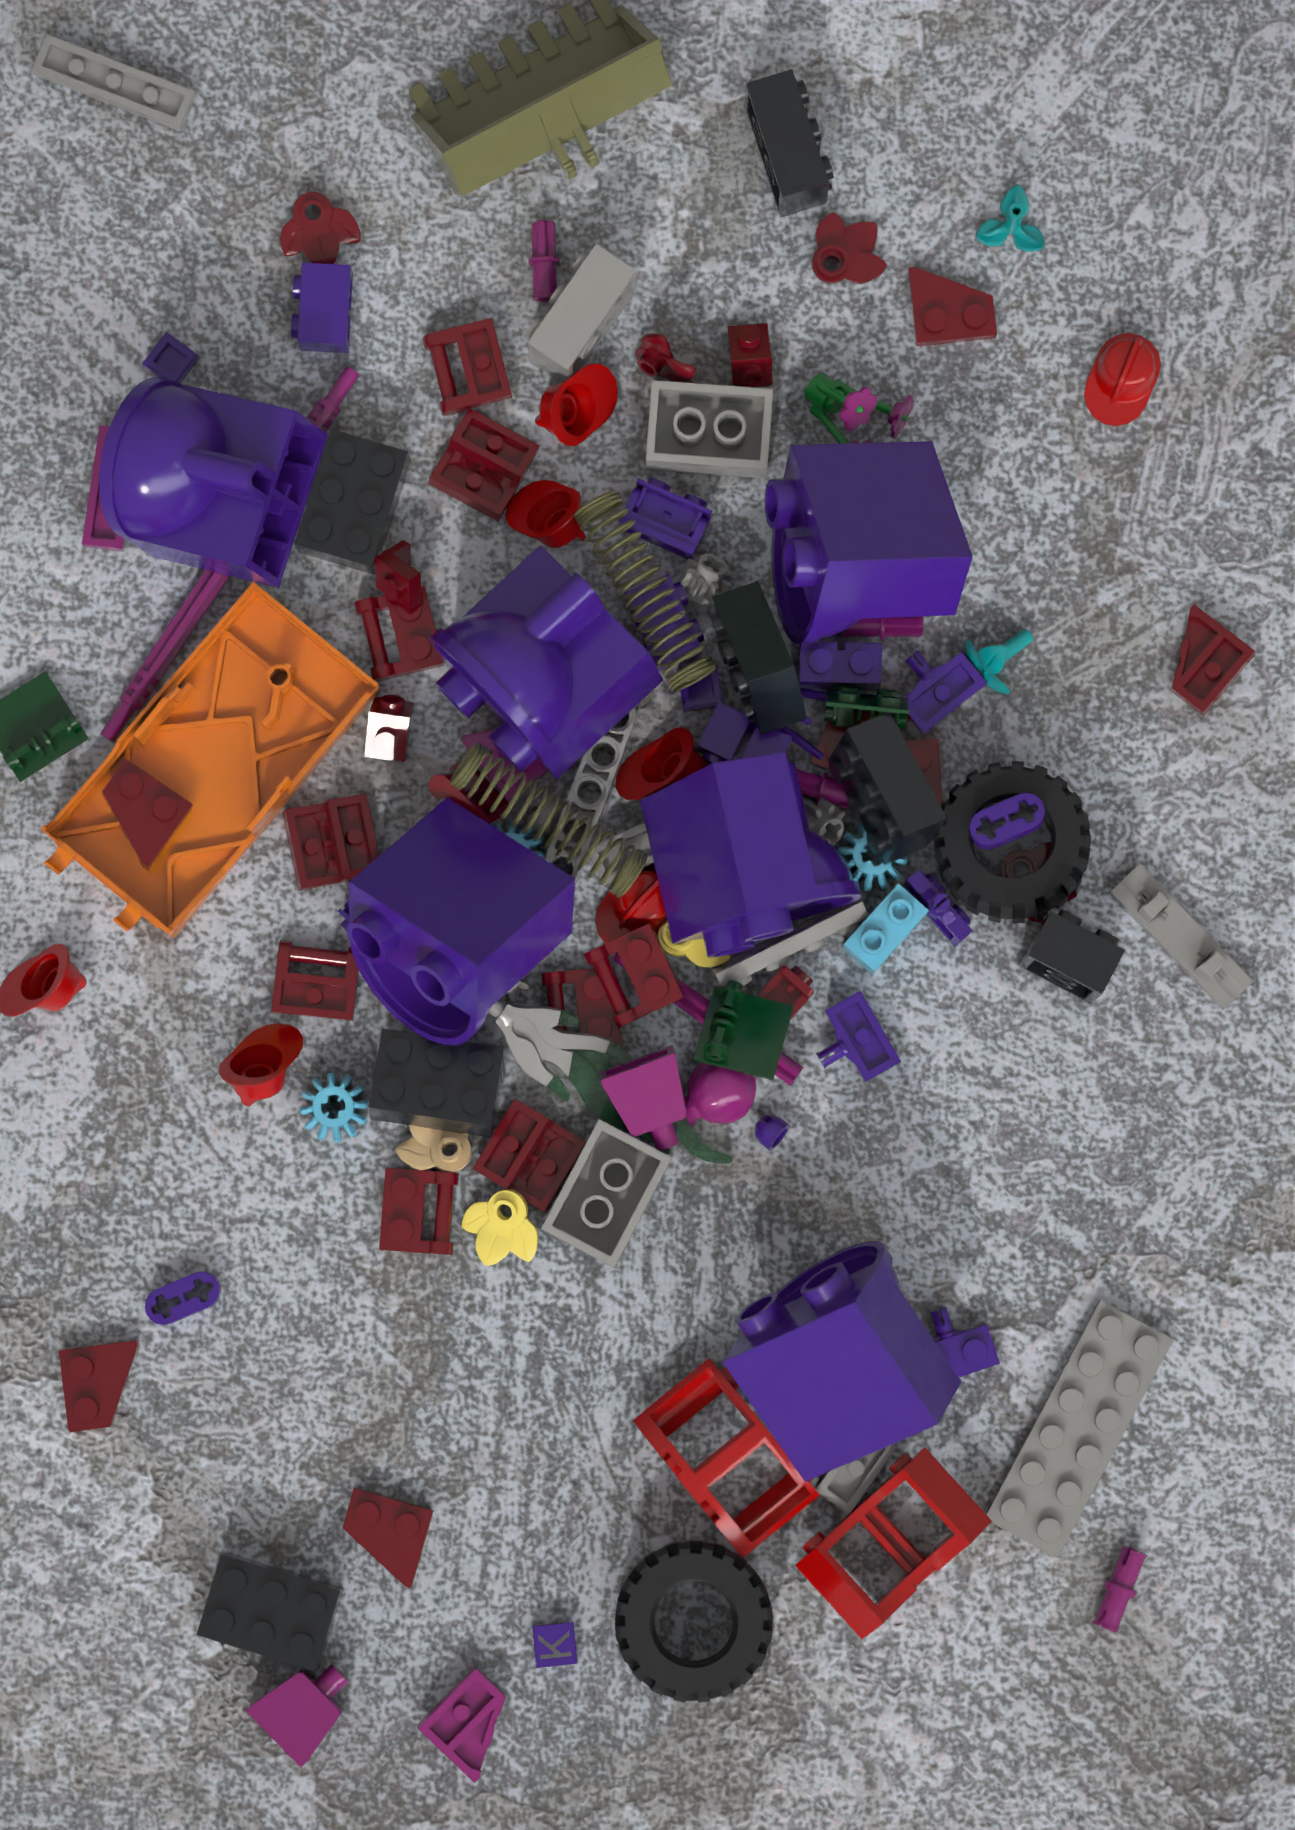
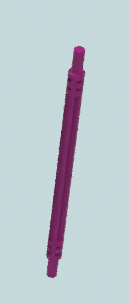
M346 366L325 398L320 397L306 419L326 433L341 411L338 408L360 375ZM204 570L119 697L122 701L100 735L114 743L134 711L141 710L230 576Z

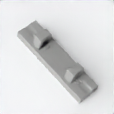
M1141 864L1133 869L1109 892L1222 1010L1232 1003L1253 982L1245 971ZM1210 953H1212L1206 961L1200 964Z

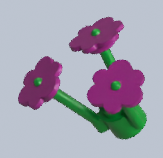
M825 373L816 375L810 381L804 393V398L813 405L810 413L822 422L838 444H847L849 442L829 418L828 412L835 414L842 408L839 417L844 421V428L851 432L856 430L860 424H866L870 419V412L876 409L889 415L888 424L891 425L890 438L896 439L900 431L905 427L908 416L914 406L913 396L908 395L904 402L898 401L891 407L878 401L877 397L871 393L868 387H862L857 391L839 379L833 380ZM867 439V440L863 441L862 443H872V442H871L869 439Z

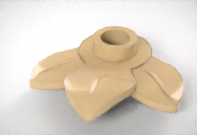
M409 1125L413 1137L404 1141L395 1149L397 1155L404 1163L417 1170H426L436 1166L445 1172H456L463 1169L469 1163L472 1155V1148L467 1139L469 1134ZM449 1145L458 1147L457 1152L452 1156L443 1154L444 1149Z

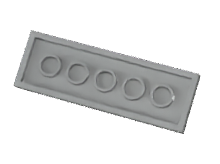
M1099 1300L986 1512L992 1523L1056 1558L1059 1557L1174 1339Z

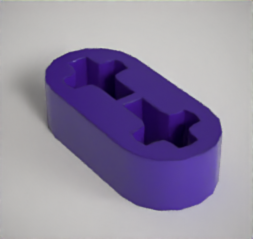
M1022 793L976 813L970 822L971 839L978 847L989 850L1030 834L1040 828L1044 822V804L1036 795ZM1023 803L1028 808L1036 807L1038 810L1033 813V821L1027 823L1024 818H1019L1012 822L1009 819L1019 813V805ZM988 820L991 825L1003 820L1005 822V825L995 830V838L989 839L986 834L979 836L977 833L981 830V821Z
M193 1273L151 1292L145 1302L146 1314L156 1324H173L215 1305L221 1296V1284L211 1273ZM201 1279L205 1284L211 1283L213 1285V1290L208 1292L209 1300L203 1302L201 1297L187 1300L185 1296L186 1293L197 1288L195 1281ZM163 1295L166 1300L180 1297L182 1302L170 1309L171 1316L168 1318L163 1313L155 1314L153 1307L159 1304L157 1297Z

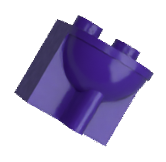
M160 377L148 378L136 385L125 397L112 420L106 436L99 475L100 500L103 514L108 525L117 535L152 557L279 588L328 434L295 410L183 385Z
M933 442L791 445L783 479H770L768 481L764 499L766 520L768 526L773 529L772 576L775 600L780 621L788 638L795 644L815 643L819 638L832 636L848 629L860 619L956 615L973 556Z
M541 545L461 619L455 621L446 629L439 628L429 637L430 642L449 669L435 682L447 699L468 719L484 706L501 723L488 736L498 751L512 765H515V768L520 773L537 760L556 780L664 680L649 652L604 608L591 586L579 574L571 575Z
M785 752L712 763L640 801L673 944L703 939L708 958L730 955L754 948L756 946L755 941L793 931L792 921L846 906L862 897L858 881H853L851 871L841 854L829 841L810 830L795 763H788Z
M446 797L349 882V925L347 927V935L354 960L373 994L401 1023L420 1036L444 1045L462 1044L481 1029L491 1007L572 933L575 878Z
M880 1241L862 1242L830 1255L796 1276L776 1293L764 1295L749 1304L735 1319L742 1333L723 1363L805 1482L938 1425L962 1382L902 1294L899 1280L892 1266L893 1258L885 1245Z

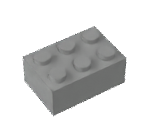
M597 243L590 253L584 250L572 267L575 275L567 286L561 283L549 300V304L552 305L550 311L544 319L538 316L526 333V337L529 338L527 342L529 360L561 382L566 381L580 368L585 366L637 291V270Z
M652 380L646 470L767 478L773 389Z
M599 1119L541 1230L615 1268L663 1178L672 1157Z

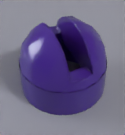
M764 1115L755 1124V1138L761 1145L772 1151L785 1137L790 1125L778 1116Z

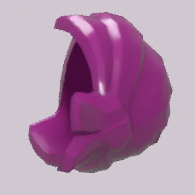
M702 1062L698 1063L688 1079L687 1096H683L687 1117L682 1119L683 1124L693 1126L698 1118L708 1122L728 1124L745 1117L753 1105L757 1091L754 1076Z

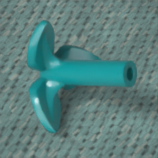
M1019 184L1008 190L1001 201L1000 210L1005 218V223L989 219L980 225L975 236L979 242L990 247L1002 246L1009 234L1013 235L1015 247L1019 250L1034 252L1045 247L1044 236L1035 225H1021L1022 219L1029 212V201L1024 189Z
M1023 628L1002 645L987 646L981 649L978 654L968 638L964 640L965 653L974 668L982 672L981 676L987 682L986 685L1001 694L1009 695L1011 690L996 674H999L1007 660L1032 643L1034 639L1030 631Z

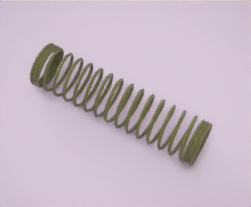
M613 490L604 493L580 507L575 512L574 518H576V522L580 525V530L590 531L587 535V541L597 542L593 547V553L603 554L599 564L609 565L606 569V575L616 576L612 582V587L622 588L618 598L629 599L625 604V610H635L631 616V621H642L637 628V632L648 633L644 638V644H655L650 650V655H662L657 660L656 666L667 667L663 672V678L667 679L666 684L669 685L668 688H671L670 691L672 692L680 691L708 676L715 670L716 664L712 661V657L708 656L689 664L675 674L667 675L681 661L704 650L706 645H700L676 660L660 664L674 650L697 639L699 634H693L669 649L654 653L655 649L663 642L689 629L693 622H688L662 638L647 641L660 628L685 616L687 611H681L657 626L641 630L649 620L675 607L680 603V600H673L652 614L635 619V616L642 609L670 595L674 588H668L643 604L628 607L639 595L666 582L667 577L664 576L653 581L636 593L622 596L624 591L632 584L653 575L660 570L661 566L656 565L631 581L615 584L627 572L651 561L655 554L644 556L624 570L609 573L620 561L647 548L648 543L645 542L637 545L617 559L603 562L610 552L629 544L642 534V531L634 532L612 547L597 551L598 546L606 539L624 532L636 522V520L627 521L603 537L590 539L599 528L619 520L629 512L628 508L622 509L598 525L584 528L585 525L596 522L612 513L623 503L624 498H621L620 491Z
M480 742L475 743L455 770L450 780V786L457 788V791L462 790L475 774L483 759L489 755L480 777L467 795L468 798H471L486 775L501 761L492 783L478 802L479 805H482L498 781L512 768L502 792L490 808V813L494 812L510 787L523 776L515 796L502 813L501 820L506 818L517 799L534 783L525 805L512 822V827L518 824L529 805L545 790L539 807L522 831L523 835L530 830L546 805L556 797L548 818L534 836V842L539 840L551 819L567 805L559 825L547 840L544 848L548 849L563 825L578 812L572 829L558 847L555 856H559L575 831L589 819L582 838L569 854L566 864L571 863L586 838L596 828L600 827L593 845L580 861L577 871L582 870L597 845L606 836L611 834L604 852L591 868L588 878L594 876L609 851L621 841L617 856L602 875L599 886L606 882L620 858L632 848L631 854L622 864L610 885V893L617 897H622L641 873L647 861V853L644 854V851L635 849V845H629L624 849V838H618L613 842L614 833L612 830L602 835V823L591 827V816H586L580 820V809H574L569 813V801L563 802L558 806L559 794H553L547 799L548 787H542L536 792L537 779L530 780L525 784L526 772H521L514 777L515 765H509L502 771L504 757L496 759L491 764L493 750H488L487 746L484 747V744Z

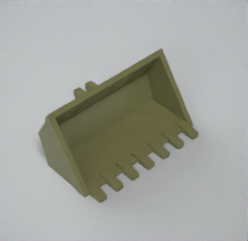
M589 0L598 17L584 25L573 6L567 5L558 11L559 17L568 31L567 34L553 40L541 20L529 25V32L538 49L523 56L513 37L508 36L499 41V48L506 58L508 65L495 72L482 52L470 56L469 63L479 80L465 88L452 68H447L440 72L439 79L449 95L446 98L433 103L423 84L411 87L409 94L419 111L413 114L411 118L418 131L425 138L454 193L463 197L550 150H552L565 175L570 180L577 176L576 167L562 144L574 138L585 162L591 168L600 164L598 157L584 132L673 86L661 54L663 49L659 38L622 5L613 9L609 0Z

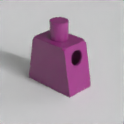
M673 1045L599 1072L604 1090L633 1137L650 1132L655 1148L659 1151L671 1148L679 1143L673 1123L686 1118L687 1113Z
M331 1664L316 1680L303 1668L253 1703L246 1712L302 1767L310 1759L344 1711L342 1706L333 1697L349 1680L334 1664Z

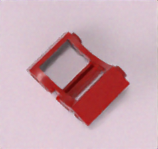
M708 1358L632 1421L696 1502L711 1518L717 1528L741 1557L744 1558L815 1500L819 1493L811 1485L810 1481L812 1479L806 1482L803 1480L779 1443L737 1393L736 1389L740 1386L726 1366L719 1370L711 1359ZM724 1392L749 1424L696 1468L692 1469L667 1437ZM765 1443L787 1470L788 1474L735 1518H732L709 1488Z
M926 1447L913 1457L907 1452L899 1457L888 1468L893 1474L861 1501L850 1514H847L825 1536L819 1531L802 1546L806 1554L795 1564L799 1571L861 1639H864L881 1626L917 1591L916 1587L934 1571L938 1572L957 1554L969 1546L992 1522ZM905 1480L952 1531L950 1535L924 1557L877 1506ZM858 1522L864 1526L906 1573L875 1603L828 1552Z

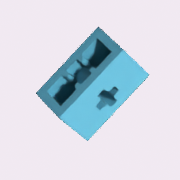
M898 883L844 943L842 949L873 975L923 920L929 910Z

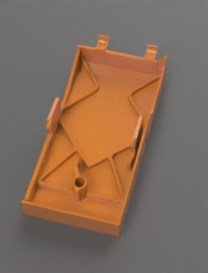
M252 582L117 739L115 747L58 815L48 824L41 827V830L52 838L58 846L54 854L44 864L59 875L74 859L127 903L122 912L113 919L121 928L128 932L143 916L156 928L159 929L160 927L174 939L373 701L374 697L378 695L381 691L379 684L255 582ZM125 759L193 804L192 810L149 870L142 867L135 850L124 835L116 816L110 810L102 795L103 789Z

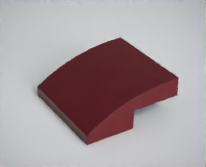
M469 408L451 436L448 448L431 473L428 484L499 522L530 468L540 445Z
M367 793L331 799L321 804L285 809L282 812L298 891L351 881L379 856Z
M514 1099L472 1169L505 1189L517 1191L524 1197L526 1202L547 1214L568 1179L586 1141L517 1099Z

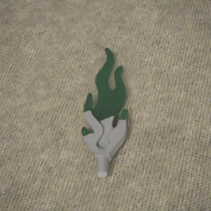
M500 1000L491 1007L488 1013L497 1018L495 1023L503 1031L513 1056L529 1076L549 1087L563 1101L567 1102L570 1099L569 1091L563 1081L546 1067L543 1060L554 1063L570 1079L585 1105L597 1118L625 1133L631 1134L604 1090L599 1074L600 1071L614 1067L608 1059L609 1057L615 1058L621 1064L633 1060L624 1048L611 1039L596 1034L563 1031L556 1028L555 1026L576 1027L580 1023V1019L577 1016L562 1009L546 1006H521L509 1001L507 1004H504ZM687 1118L673 1123L679 1142L692 1155L707 1162L732 1163V1156L713 1150L701 1142ZM650 1132L638 1135V1137L654 1143ZM670 1148L660 1151L668 1155L670 1153Z

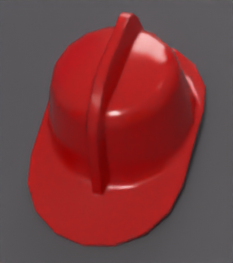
M1124 333L1115 335L1104 343L1089 374L1084 392L1086 407L1095 419L1106 425L1120 426L1129 424L1140 416L1148 403L1161 367L1159 352L1152 342L1141 335Z
M588 364L580 368L566 381L553 384L545 390L541 397L539 415L534 420L536 425L544 427L566 446L579 445L612 415L618 395L614 375L610 369L601 364Z
M551 480L535 481L521 488L507 506L505 517L508 525L516 532L537 539L549 548H561L573 540L583 542L586 539L584 531L580 530V525H578L576 518H574L575 512L582 507L580 492L574 488Z
M684 727L674 728L631 754L621 765L616 775L615 788L618 794L626 800H638L656 791H660L706 767L705 760L702 759L693 747L694 739L691 732Z
M653 864L643 869L633 885L622 897H617L609 891L597 908L595 924L597 933L605 944L649 923L652 924L658 935L659 929L667 920L655 865Z
M54 944L41 954L12 970L0 987V1012L4 1016L15 1017L33 1008L47 1011L63 1009L72 1000L73 996L87 984L85 976L69 961L68 948L63 944Z
M269 1024L258 1028L245 1037L234 1051L220 1063L219 1075L222 1080L232 1085L236 1094L240 1096L243 1105L247 1107L253 1105L258 1100L271 1098L283 1089L286 1069L303 1049V1036L297 1028L288 1024Z

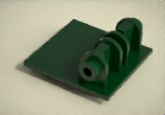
M46 671L0 699V752L19 782L24 781L89 739Z
M836 685V691L827 690L824 721L832 722V726L852 727L854 709H858L857 725L861 724L862 710H870L869 720L874 718L875 711H878V716L890 712L898 728L906 729L909 702L908 698L901 697L900 691L877 689L876 695L860 693V687L851 685Z
M734 980L727 981L726 986H714L693 1060L774 1080L794 1006L745 994L742 991L743 985Z

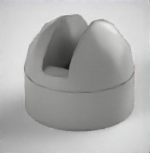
M540 803L534 805L531 808L530 815L528 816V822L536 812ZM548 803L540 812L532 825L534 832H538L546 821L554 803ZM560 811L551 819L542 835L551 836L557 827Z

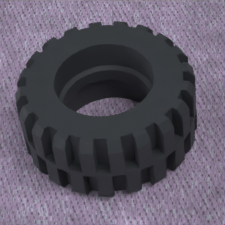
M1012 761V766L1001 767L1000 762L988 764V770L979 773L976 769L966 775V781L962 785L956 784L949 792L947 802L941 805L947 819L934 836L935 860H937L938 872L942 881L948 885L949 893L957 902L960 900L967 905V910L975 915H978L979 912L988 915L989 921L998 923L1001 922V919H1012V924L1025 923V918L1033 916L1038 920L1047 916L1048 911L1056 907L1059 909L1068 901V896L1072 891L1076 892L1082 882L1083 874L1088 866L1091 845L1088 815L1084 813L1082 801L1077 793H1071L1067 788L1068 783L1059 775L1055 778L1048 775L1047 768L1037 764L1034 769L1024 767L1023 761ZM1018 794H1034L1044 804V823L1051 837V849L1047 860L1039 870L1025 877L1005 878L989 872L980 864L974 851L969 829L972 818L979 811ZM1025 803L1019 805V808L1032 813L1038 811L1036 807L1028 808Z
M702 1540L674 1542L657 1551L654 1550L644 1557L630 1572L621 1588L615 1611L616 1639L624 1662L628 1664L632 1674L640 1682L642 1681L649 1686L651 1691L660 1696L663 1694L673 1698L674 1701L685 1703L686 1701L710 1702V1699L720 1696L723 1698L734 1693L733 1690L740 1685H745L765 1660L773 1634L772 1605L768 1592L757 1572L739 1554L732 1552L725 1546L702 1542ZM697 1581L715 1587L726 1597L732 1609L733 1628L727 1643L719 1652L706 1659L686 1660L673 1655L662 1645L655 1630V1612L661 1598L671 1588L684 1582Z

